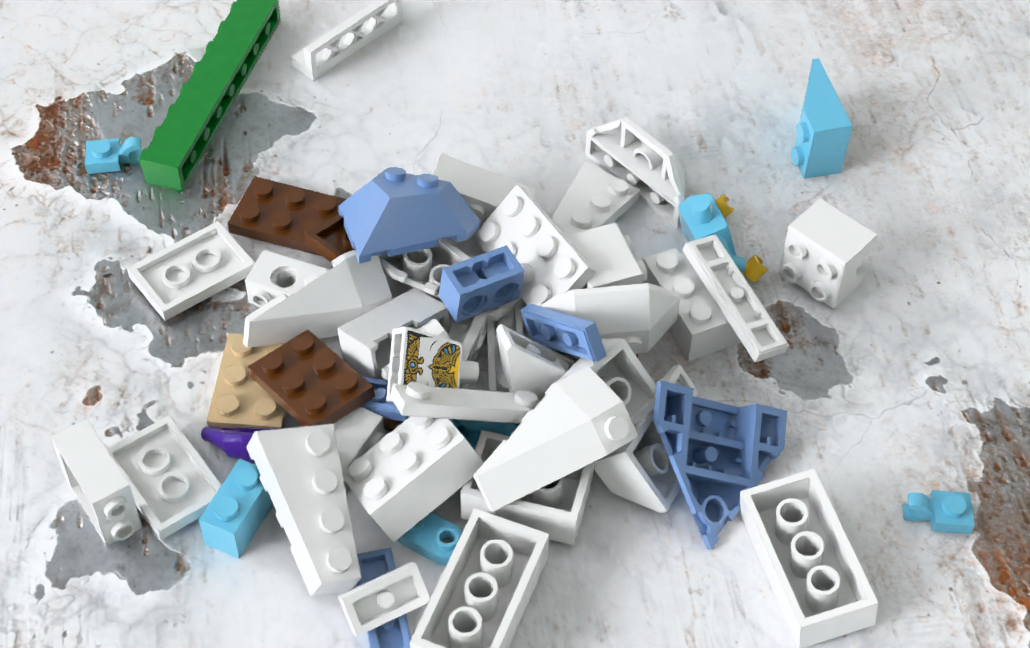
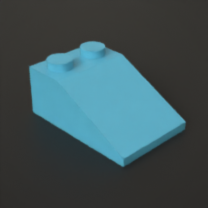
M819 58L812 59L800 122L796 126L795 147L791 149L792 162L794 166L799 167L804 179L841 173L853 127Z

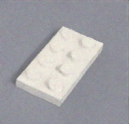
M516 185L472 236L485 253L505 245L509 247L525 270L520 297L527 305L530 303H545L560 294L575 289H582L596 273L593 267L531 195L519 185Z

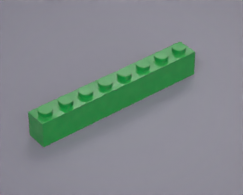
M237 0L232 3L230 13L225 21H221L213 41L208 42L206 52L202 59L196 62L188 82L183 83L177 100L169 106L163 123L155 129L149 146L141 152L139 165L143 169L146 183L179 191L184 190L281 21L278 0Z

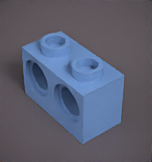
M505 245L443 268L439 297L457 323L519 299L525 270L509 247Z

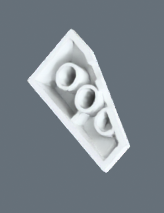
M356 249L340 255L331 261L334 267L321 276L316 277L314 273L303 279L305 285L290 296L282 293L245 318L243 344L250 348L287 343L306 330H310L318 338L339 336L338 327L391 300L392 294L379 256H371V261L358 263Z
M624 338L601 339L607 356L597 363L579 358L563 377L584 365H588L623 401L631 421L635 425L654 409L656 384Z
M584 365L554 382L545 392L546 396L537 407L523 417L521 420L523 423L508 440H504L473 475L490 511H495L609 455L638 437L623 401L588 365Z

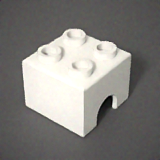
M819 198L789 225L779 273L788 282L796 283L808 291L816 301L824 302L834 309L865 280L868 266L865 264L859 270L857 269L867 253L874 248L877 233L822 198Z
M617 223L566 235L568 240L596 271L582 289L642 284L643 281L647 280V270L644 262L636 260L630 236L628 234L623 235Z

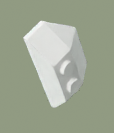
M623 117L588 130L586 134L585 155L607 173L640 189L639 199L676 229L679 228L681 223L678 206L685 201V167L675 154L628 117Z
M642 283L575 289L555 296L545 303L539 302L535 305L593 321L596 323L601 339L624 338L636 355L648 352L677 321L680 294L679 291H669L661 286ZM564 352L565 354L569 355V356L572 357L573 359H579V358H581V357H578V356H575V355H572V354H569V353Z
M502 324L496 329L502 371L510 386L508 388L510 393H516L517 390L530 391L537 395L541 401L546 396L545 392L554 382L560 380L576 362Z

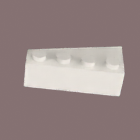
M326 424L255 431L246 448L251 459L255 460L261 474L259 478L265 492H268L277 511L275 515L281 528L284 527L292 545L290 549L310 595L350 591L361 579L334 425Z

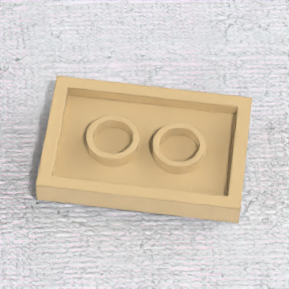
M228 333L206 421L207 426L215 428H284L287 411L250 377L247 366L285 343L247 348L243 344L244 334Z

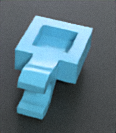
M120 138L86 141L85 168L87 174L121 171V164L125 163L139 164L142 152L141 138H128L122 145Z
M932 490L929 497L922 493H908V504H903L902 506L904 520L931 521L932 531L971 534L975 527L970 493Z

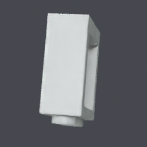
M88 419L51 436L65 479L106 546L116 541L125 540L135 531L141 529L142 524L130 484Z

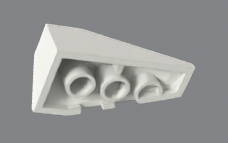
M443 238L439 239L437 247L391 257L384 254L380 255L379 259L383 271L393 279L440 298L442 269L470 259V257ZM521 297L488 310L485 313H488L489 319L497 322L520 303Z
M680 364L673 366L660 380L694 388L693 396L698 397L699 395L698 390ZM653 409L644 419L634 425L638 437L609 455L595 461L594 470L611 493L659 513H664L668 511L681 486L653 421Z

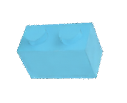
M239 459L199 518L205 545L236 558H240L274 505L269 493L265 492L259 478L261 474L257 465Z

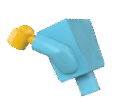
M705 193L703 195H691L678 206L682 232L687 242L716 234L740 272L749 280L755 282L768 271V268L762 265L763 260L756 254L747 262L743 257L736 256L730 230L724 219L735 211L734 208L729 207L726 203L729 201L728 196L722 194L714 200L710 193Z

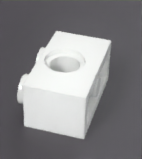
M263 250L245 279L248 302L260 308L282 293L290 296L305 285L303 279L313 273L316 277H319L327 272L328 269Z

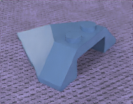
M398 167L386 168L338 207L340 217L344 218V228L352 248L357 251L356 258L358 263L371 261V256L386 254L391 257L437 247L439 239L443 238L453 239L456 242L468 240L481 226L480 219L451 182L439 180L438 176L433 174L406 173V170Z
M657 381L653 421L707 550H712L720 539L718 534L727 521H732L740 511V491L756 487L764 477L763 471L772 459L778 458L783 451L787 411L760 404L736 407L694 397V388Z

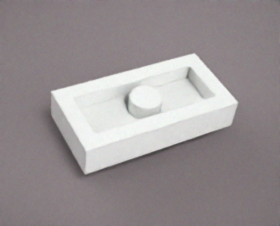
M414 562L403 565L338 596L351 631L355 636L364 634L430 601L418 566Z

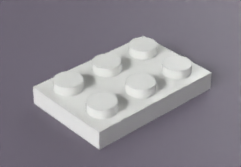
M217 221L128 267L127 270L130 279L166 321L245 279L255 262L221 223Z
M170 415L107 448L130 484L137 508L160 540L199 519L222 485Z

